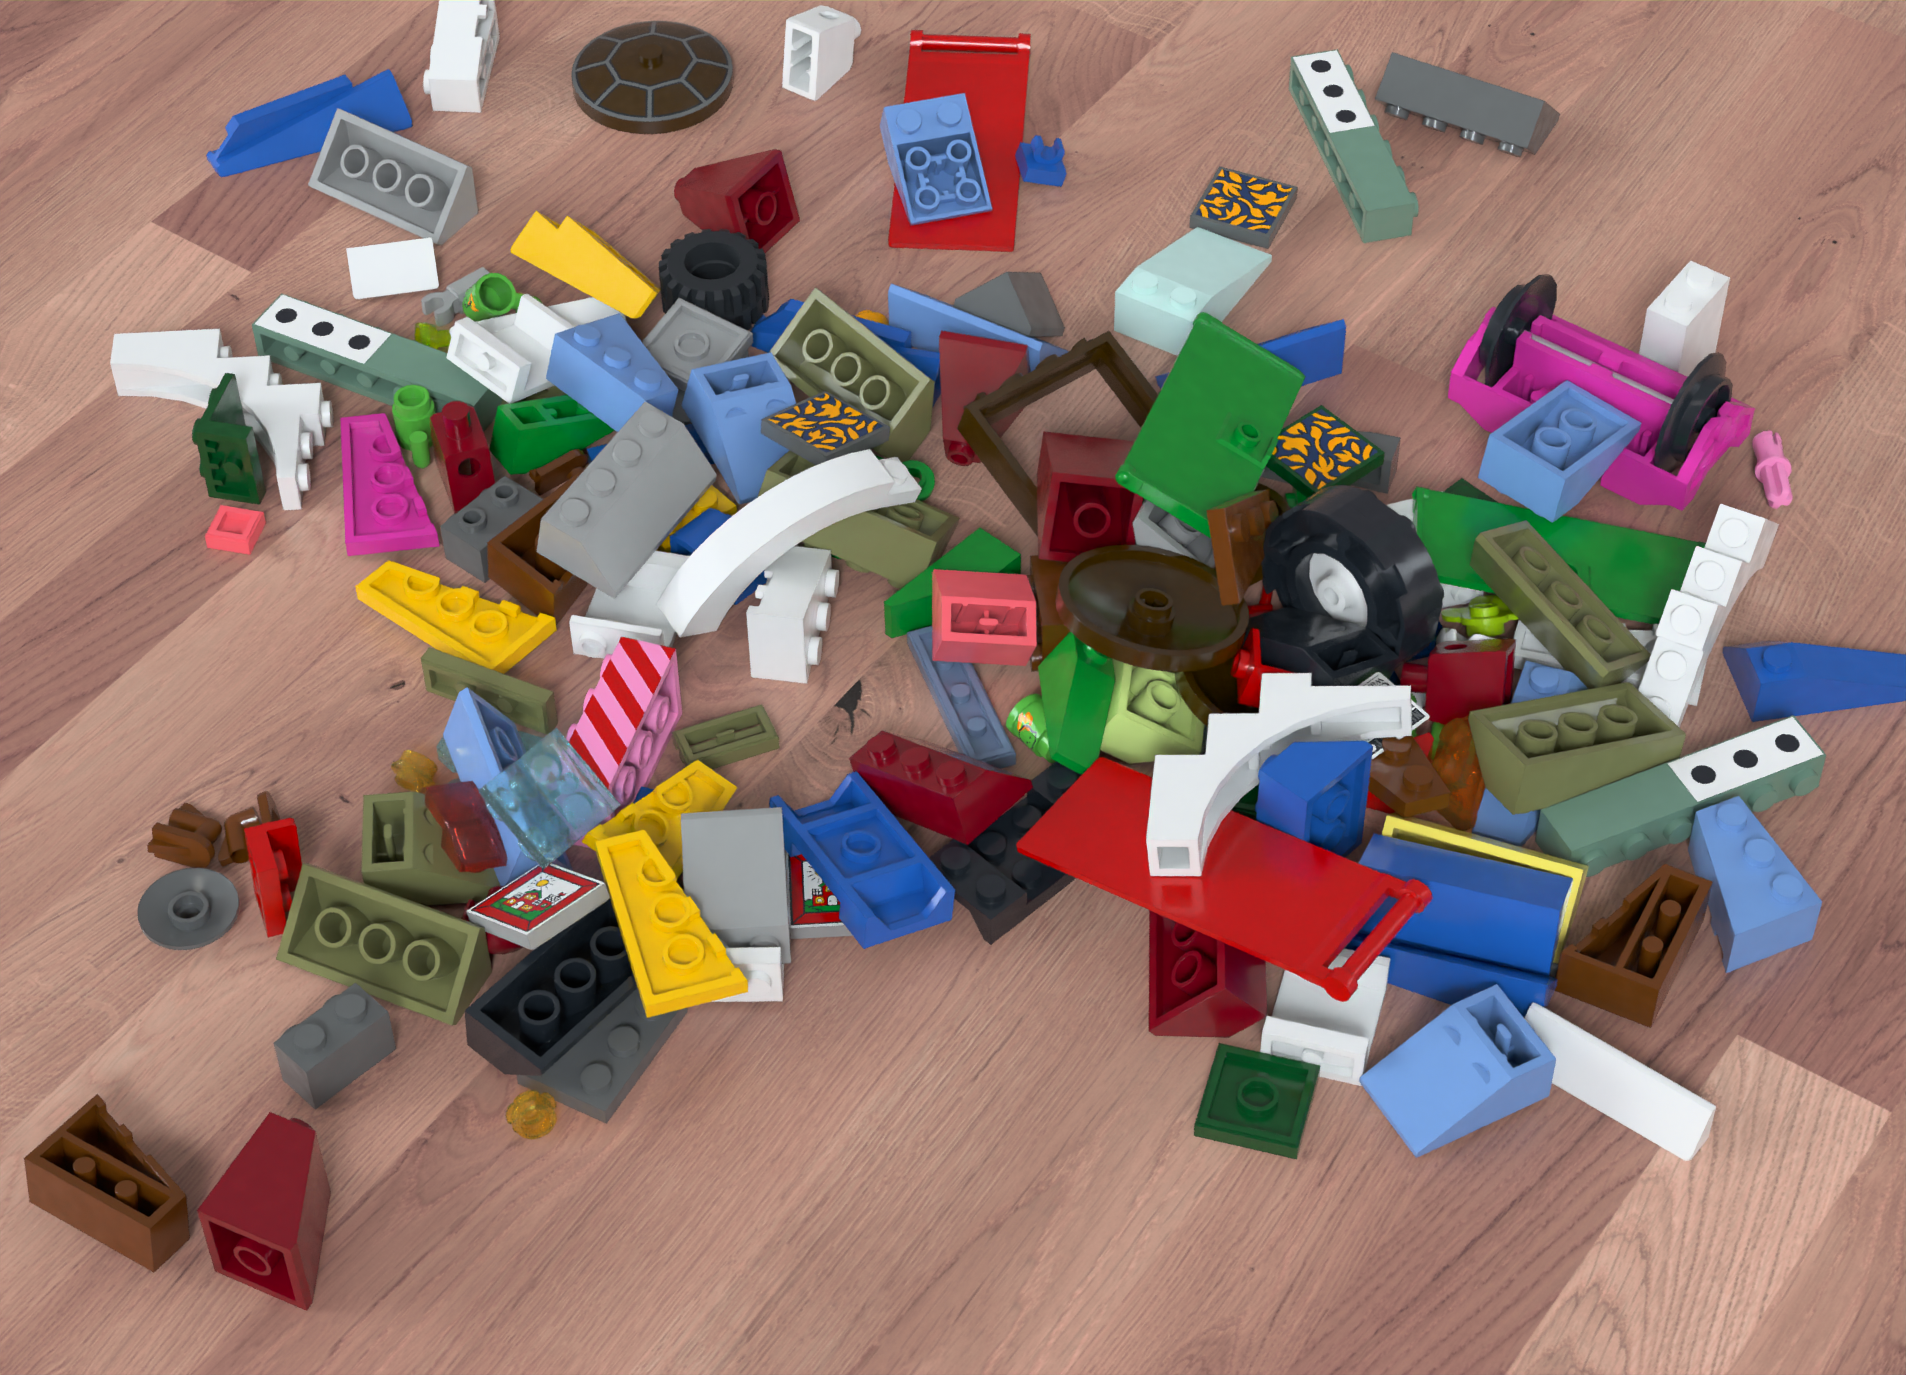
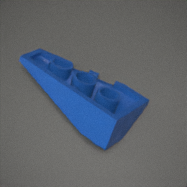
M1771 640L1723 647V656L1752 722L1906 701V654Z

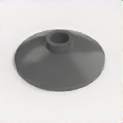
M186 868L166 874L151 884L140 899L137 916L142 932L153 943L172 950H192L217 941L231 929L239 914L240 901L234 884L221 873L205 868Z

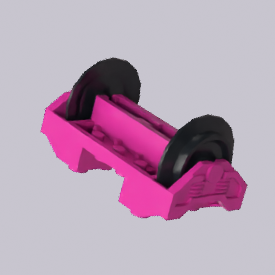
M1538 275L1526 285H1517L1511 289L1497 308L1491 307L1488 310L1479 329L1465 344L1451 371L1448 399L1459 403L1484 430L1492 433L1568 380L1642 423L1640 431L1603 473L1600 486L1639 505H1670L1683 511L1696 495L1707 472L1729 447H1739L1750 434L1755 408L1732 398L1733 384L1730 379L1725 377L1727 362L1723 354L1719 352L1710 353L1697 364L1687 377L1553 315L1557 301V284L1551 275ZM1483 368H1485V384L1477 381ZM1684 463L1677 476L1671 474L1678 466Z

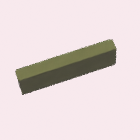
M430 647L421 657L424 681L428 692L456 701L459 692L468 687L516 724L548 735L552 733L558 724L553 691Z

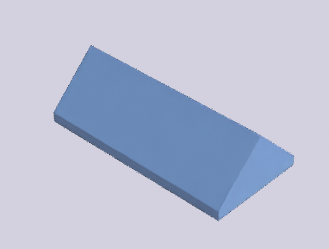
M892 283L888 290L889 326L910 331L912 347L939 352L941 330L1028 345L1031 372L1048 356L1056 354L1060 357L1069 352L1038 338L1023 335L956 309L953 305Z
M468 687L463 689L457 696L443 737L500 886L508 885L543 861L573 871L515 723Z

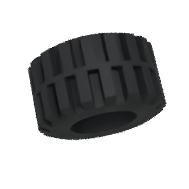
M704 229L701 233L695 234L691 232L684 235L685 238L683 240L676 239L670 244L671 248L665 249L662 253V260L659 261L658 267L663 312L666 314L677 299L681 298L747 331L752 329L751 324H755L763 313L767 312L769 307L767 261L763 249H759L758 243L753 239L746 240L745 234L740 232L733 234L727 229H720L719 231Z

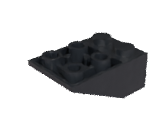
M1290 606L1249 618L1244 642L1240 648H1243L1251 628L1259 629L1261 664L1294 673H1311L1312 686H1358L1376 672H1380L1389 680L1399 661V657L1369 628Z

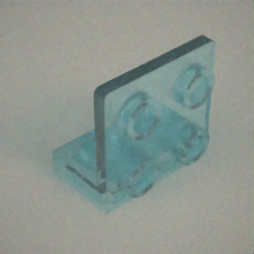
M557 728L479 789V793L485 799L489 812L496 819L505 823L518 839V845L522 852L529 859L536 861L543 869L621 806Z

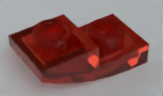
M473 781L426 787L424 804L443 829L441 847L459 873H478L488 868L507 865V854L498 827L485 799Z

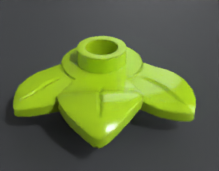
M1497 595L1478 596L1471 599L1468 607L1448 608L1441 612V617L1444 621L1458 622L1465 625L1467 636L1471 637L1474 634L1488 637L1505 633L1504 623L1518 619Z

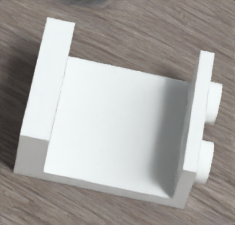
M529 294L521 296L514 325L490 333L469 317L455 321L446 358L511 404L555 386L546 379L555 333L574 328V326Z
M655 551L615 599L596 588L585 617L572 615L570 618L573 654L592 658H605L607 654H613L621 637L672 648L677 633L656 603L674 575L690 556Z
M1344 948L1328 968L1332 970L1335 967H1342L1355 951ZM1378 956L1357 981L1358 989L1346 1002L1335 1000L1323 987L1285 970L1272 1016H1267L1265 1020L1260 1052L1320 1065V1077L1361 1086L1359 1080L1365 1074L1387 990L1391 958Z

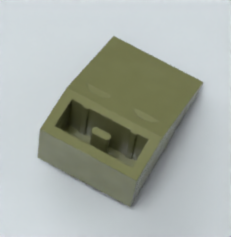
M414 791L363 795L361 872L364 884L424 906L467 903L470 899L474 900V902H481L486 899L488 891L492 887L500 886L470 805Z

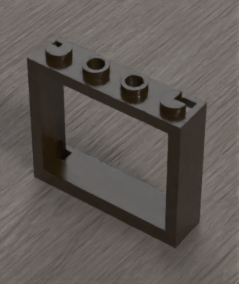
M1110 331L1089 341H1086L1085 338L1081 339L1072 347L1071 351L1060 357L1056 354L1048 356L1032 372L1024 376L1021 373L1012 375L1002 383L998 390L988 395L985 392L977 394L975 401L963 407L964 412L957 427L958 431L1037 537V487L991 425L1096 369L1141 428L1158 394Z

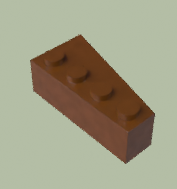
M587 466L487 542L488 578L537 616L543 613L555 617L556 626L589 583L537 553L541 518Z

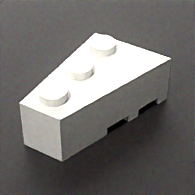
M439 0L434 41L430 51V69L425 70L423 79L424 92L431 95L433 111L481 113L500 38L495 0Z
M794 546L765 569L764 578H767L766 585H758L755 591V598L762 599L760 605H749L746 612L751 677L807 684L811 666L819 665L821 660L822 637H819L820 631H827L829 628L831 605L827 602L829 597L835 598L837 596L839 570L832 569L831 550Z

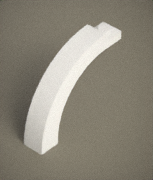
M870 449L843 455L813 466L768 490L738 511L713 532L677 571L656 605L680 638L716 631L726 613L742 592L768 566L798 543L850 516L878 508L913 503L916 501L922 488L898 457L878 460Z

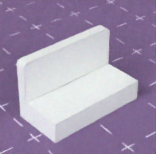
M432 237L346 248L353 296L357 300L434 290L439 287Z

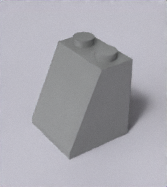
M782 807L681 813L684 893L687 897L690 896L700 910V917L711 933H715L725 948L781 947L782 964L791 963Z

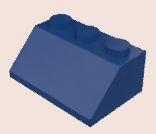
M1366 741L1293 742L1279 755H1271L1265 760L1258 772L1259 791L1258 801L1255 806V811L1257 812L1256 821L1346 858L1362 844L1373 746Z

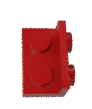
M294 818L266 822L244 829L254 894L268 938L281 935L284 932L286 925L285 912L290 911L292 904L290 892L296 890L302 868L298 833Z

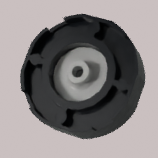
M1346 485L1329 486L1278 516L1269 525L1263 546L1265 557L1262 561V582L1266 594L1276 590L1283 608L1290 606L1369 628L1399 657L1395 669L1420 653L1434 640L1443 605L1444 590L1439 582L1433 561L1417 535L1413 522L1408 517L1398 514L1378 500L1373 492Z

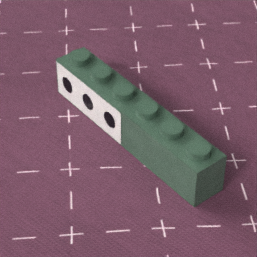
M1338 49L1292 56L1289 91L1362 242L1369 243L1412 235L1413 217H1417L1419 213L1417 197L1414 192H1409L1405 184L1404 171L1401 166H1396L1392 158L1390 143L1388 140H1383L1379 132L1377 117L1374 114L1370 115L1366 107L1365 94L1362 89H1357L1354 83L1351 66L1349 64L1345 65Z
M282 293L252 324L258 356H270L271 362L390 406L394 403L393 398L397 390L407 385H419L428 390L429 396L434 402L436 413L442 412V408L452 401H461L474 407L484 432L494 421L497 407L502 402L501 397L448 360L446 352Z
M1793 715L1541 809L1535 842L1544 854L1589 866L1586 877H1591L1600 873L1604 868L1625 860L1639 859L1647 852L1667 844L1683 842L1691 836L1696 811L1739 796L1751 812H1762L1773 804L1793 796L1807 795L1819 786L1826 754Z

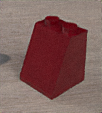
M1043 431L1037 470L1039 559L1070 562L1076 556L1092 549L1112 545H1135L1133 521L1142 506L1143 497L1121 486L1115 479L1134 441Z
M269 1112L197 1210L215 1272L305 1311L313 1303L331 1195L316 1131L306 1122L297 1118L286 1119Z

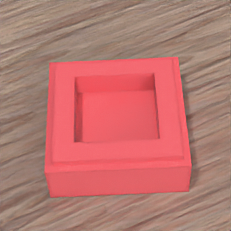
M221 505L205 535L207 548L250 555L266 524L264 512Z

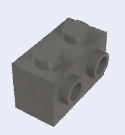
M502 477L490 488L483 490L476 499L458 513L451 515L440 526L445 558L486 583L490 580L488 578L487 542L543 499L508 477Z
M356 983L341 994L329 998L322 1008L300 1024L288 1028L274 1042L283 1081L314 1109H317L396 1050L389 1012Z

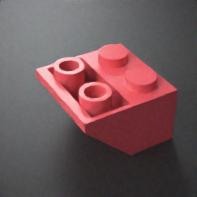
M934 569L932 572V661L1026 666L1037 646L1036 600L1027 575Z

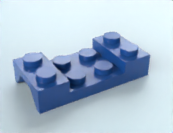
M857 771L847 774L829 800L798 810L790 807L779 795L770 797L769 808L782 807L784 847L790 857L802 854L840 902L839 919L863 949L952 920L955 889Z

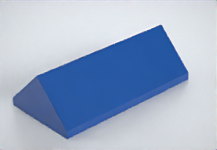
M1341 319L1309 327L1259 343L1258 345L1299 369L1306 376L1301 385L1304 386L1342 373L1346 336L1345 321ZM1169 372L1155 376L1160 389Z
M1373 834L1359 864L1380 873L1389 874L1405 882L1411 879L1419 880L1432 893V901L1421 913H1414L1392 940L1550 976L1573 878ZM1388 896L1358 932L1369 935L1398 899Z

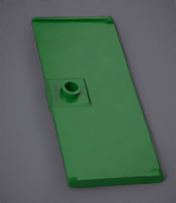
M1199 313L1123 465L1120 466L1115 476L1117 483L1211 538L1207 510L1254 491L1263 469L1276 447L1277 438L1306 376L1296 367L1234 331L1208 313Z
M1418 486L1412 492L1413 524L1415 525L1417 535L1433 561L1440 583L1496 594L1470 566L1475 538L1481 532L1527 520L1616 617L1643 623H1660L1671 589L1681 590L1696 546L1704 548L1706 544L1705 542H1696L1563 515L1552 523L1544 517L1538 516L1531 509L1430 490Z

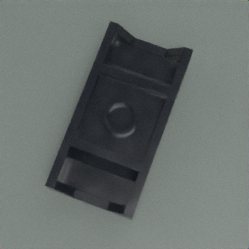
M1055 762L1032 779L1033 788L1027 792V797L1001 815L968 845L953 839L929 857L955 889L954 899L970 911L983 939L990 945L1076 879L1071 875L1017 852L1016 847L1017 842L1081 776V774L1058 762Z

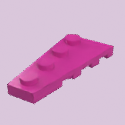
M386 414L340 418L347 555L356 556L440 547L437 531L427 515L424 501L417 492L413 476L409 467L404 462L400 446Z

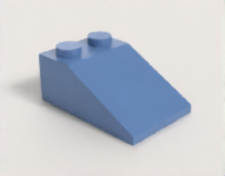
M1566 380L1489 435L1478 478L1494 487L1498 492L1511 497L1531 509L1538 516L1544 517L1553 523L1582 500L1640 431L1642 423Z

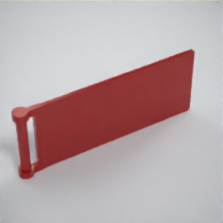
M911 30L904 103L965 93L992 211L910 226L899 192L894 183L888 246L890 248L1014 251L1020 170L1015 154L1020 142L1023 143L1031 34L1019 33L1018 37L924 34L923 30ZM923 50H930V51H961V52H991V53H1018V54H1017V55H1013V54L923 52Z
M1099 757L1016 844L1017 852L1292 972L1313 984L1323 987L1332 998L1341 1002H1346L1358 989L1357 981L1414 913H1421L1432 901L1430 889L1419 880L1411 879L1405 882L1389 874L1380 873L1234 811H1230L1221 821L1207 848L1201 876H1150L1146 837L1153 778L1104 757ZM1391 896L1398 899L1342 967H1335L1332 970L1329 969L1330 964L1387 897Z

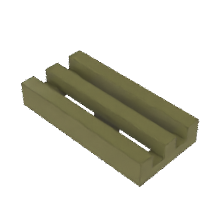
M762 704L672 732L673 744L676 750H679V757L682 763H685V767L698 759L709 768L715 769L780 748L779 737Z

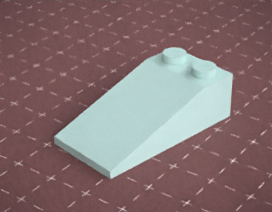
M1196 227L1137 266L1115 291L1114 331L1178 356L1193 327L1196 316L1201 312H1205L1222 322L1272 262V255Z

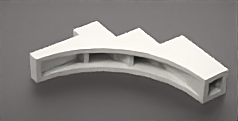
M220 329L114 334L110 365L118 396H152L184 401L207 408L210 392L213 388L218 387L224 374H235L246 426L253 427L255 439L260 442L276 467L283 510L302 509L303 491H309L311 487L310 468L308 463L305 464V460L313 458V446L325 445L326 427H333L331 400L324 401L321 383L282 385L281 374L273 373L270 356L232 357L231 347L223 346Z
M1720 504L1705 547L1696 546L1681 590L1671 589L1655 634L1658 637L1639 687V691L1679 728L1720 630L1748 580L1757 570L1764 567L1779 524L1768 519Z
M1262 673L1259 713L1209 714L1205 755H1155L1146 837L1150 876H1201L1207 848L1221 821L1245 794L1259 784L1258 772L1265 760L1273 754L1279 755L1293 742L1363 741L1372 738L1412 736L1411 686H1312L1311 673Z

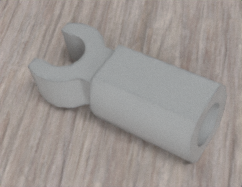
M481 267L448 285L446 291L434 292L424 296L421 300L423 313L428 315L434 312L436 325L438 327L447 325L454 319L456 313L464 314L462 302L466 291L482 276L490 272Z

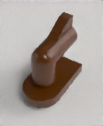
M574 449L540 468L530 470L529 476L535 482V491L541 496L571 479L584 469L588 461L587 455L581 449Z
M268 791L257 794L261 819L254 807L232 814L226 818L224 822L225 837L218 853V860L222 867L232 863L241 864L249 861L244 833L245 828L280 820L275 802Z
M184 803L180 808H175L172 811L168 825L157 822L152 827L153 839L147 844L148 853H154V857L188 867L206 868L215 858V850L212 844L221 835L222 826L218 820L204 816L193 805Z

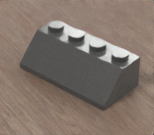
M1393 52L1375 97L1377 101L1386 106L1384 113L1407 120L1409 114L1424 118L1423 126L1445 133L1447 126L1461 130L1460 138L1483 145L1485 139L1499 143V151L1516 157H1521L1523 151L1536 154L1560 117V113L1544 100Z

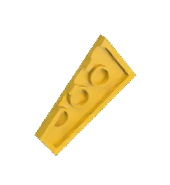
M390 560L355 586L357 597L360 601L435 649L503 674L557 631L555 617L540 613L537 617L521 612L520 605L505 600L497 604L479 597V591L465 586L454 589L441 584L439 577Z
M645 829L595 841L596 854L647 1018L748 992V980L739 967H734L726 955V948L715 933L712 934L702 920L700 910L692 898L685 895L676 881L675 873Z

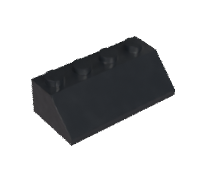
M610 898L530 952L464 1011L467 1045L502 1073L507 1075L541 1076L638 988Z

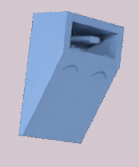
M965 93L883 108L880 122L882 139L888 164L910 226L992 211Z
M771 352L692 369L681 405L739 505L752 502L758 497L767 469L790 451L761 434V419L796 404L791 384Z
M1496 984L1452 1004L1363 1074L1359 1082L1413 1155L1418 1158L1549 1097L1556 1058Z

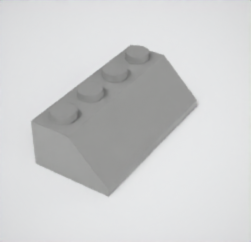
M645 401L541 518L537 553L615 599L715 482L717 474L685 425Z

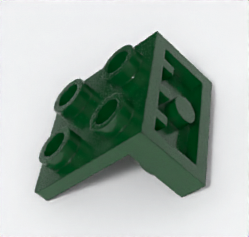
M225 373L218 387L213 388L210 392L208 406L203 416L196 419L192 430V440L198 446L200 455V475L205 478L209 497L260 505L266 494L253 427L246 426L235 374Z

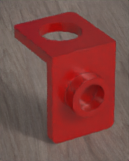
M1251 628L1243 648L1239 649L1235 654L1231 676L1237 678L1238 703L1259 708L1262 673L1294 672L1261 664L1259 629Z

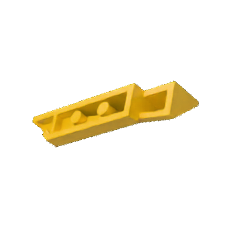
M535 211L510 249L512 254L633 319L641 317L661 291L660 287L600 235L569 216H566L560 225L540 212Z

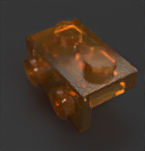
M1469 715L1464 718H1455L1443 727L1439 735L1440 741L1434 760L1431 763L1451 792L1449 807L1439 809L1437 812L1455 829L1461 831L1475 827L1477 813L1485 790L1468 721Z

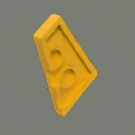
M697 759L658 785L653 792L635 804L631 803L605 824H600L589 831L581 842L596 852L595 841L645 829L675 873L677 881L683 871L681 813L723 811L738 787Z

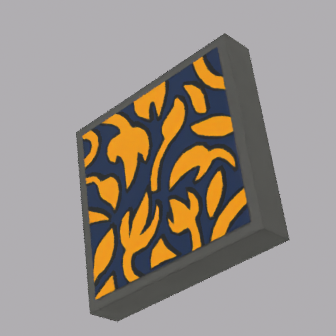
M1219 166L1190 215L1189 228L1195 229L1199 227L1229 239L1269 249L1297 199L1298 187Z
M823 391L761 419V434L814 465L850 453L872 449L889 441L890 427L827 391Z

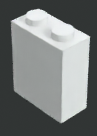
M1690 261L1647 308L1639 355L1688 377L1699 362L1710 353H1715L1730 278L1706 266Z

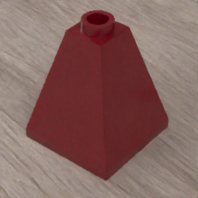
M772 149L694 168L685 177L680 178L674 186V196L680 204L682 214L701 230L711 229V231H719L720 229H727L733 234L740 232L746 235V240H755L758 243L759 249H763L764 253L771 249L800 221L781 150Z
M941 330L939 354L945 456L950 462L959 466H969L972 462L981 463V460L957 429L964 412L963 407L975 401L977 394L985 392L988 395L998 390L1002 383L1012 375L1021 373L1024 376L1030 373L1028 345ZM1024 408L991 425L1000 438Z

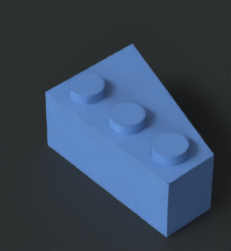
M620 313L587 324L578 325L554 335L546 379L618 432L645 401L672 417L678 388Z
M1736 796L1696 811L1688 853L1695 875L1713 882L1708 901L1712 916L1710 924L1714 936L1718 935L1723 951L1722 962L1725 972H1731L1812 940L1822 901L1743 800Z

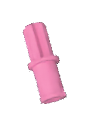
M1763 431L1758 433L1752 441V447L1757 459L1755 476L1758 481L1763 483L1769 506L1778 509L1781 505L1788 506L1793 499L1788 479L1791 474V463L1784 456L1780 435L1775 433L1772 436V431Z

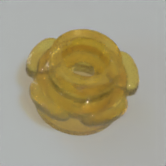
M404 750L399 760L393 761L391 764V769L396 774L395 782L408 791L420 793L423 787L432 789L436 784L433 778L438 770L437 765L431 759L418 752Z
M537 1090L522 1092L507 1107L506 1120L509 1124H512L513 1131L525 1139L541 1138L547 1135L556 1124L557 1117L554 1111L557 1106L556 1101L548 1092H543L542 1094Z

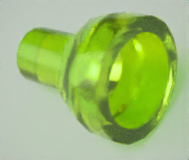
M417 322L415 325V341L437 350L439 347H449L451 341L450 330H437L433 324Z

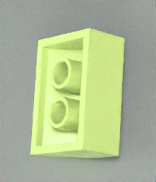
M1112 659L1116 680L1100 750L1129 764L1154 762L1155 755H1199L1202 750L1204 724L1191 712L1181 697L1175 680V672L1145 669Z

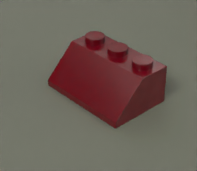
M881 731L869 739L862 748L849 758L853 772L857 771L894 816L967 845L1033 788L1031 780L934 743L887 731Z
M1149 910V1032L1155 1036L1229 1038L1267 1017L1266 961Z

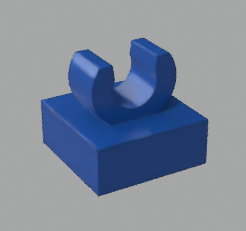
M1036 135L1030 144L1020 142L1015 157L1023 182L1062 187L1067 173L1062 161L1065 150L1061 138H1056L1052 147L1044 146L1040 135Z

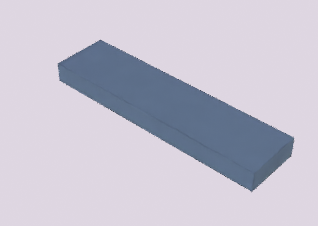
M932 626L907 632L909 649L958 752L1000 769L1016 765V753L972 663L932 661Z

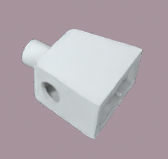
M821 5L788 18L785 31L782 88L813 101L819 99L850 70L853 63L854 39L861 34L859 22L850 15Z

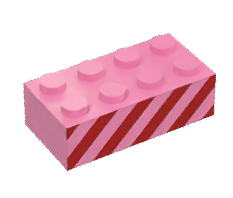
M621 637L613 654L605 656L601 666L600 680L595 689L590 688L583 704V714L578 724L573 723L570 726L566 736L565 750L560 760H553L548 772L547 784L549 788L553 789L554 795L552 818L557 820L559 836L562 842L590 848L581 842L585 835L598 825L605 824L614 818L619 811L633 803L641 786L648 787L672 736V732L675 730L682 715L676 648Z

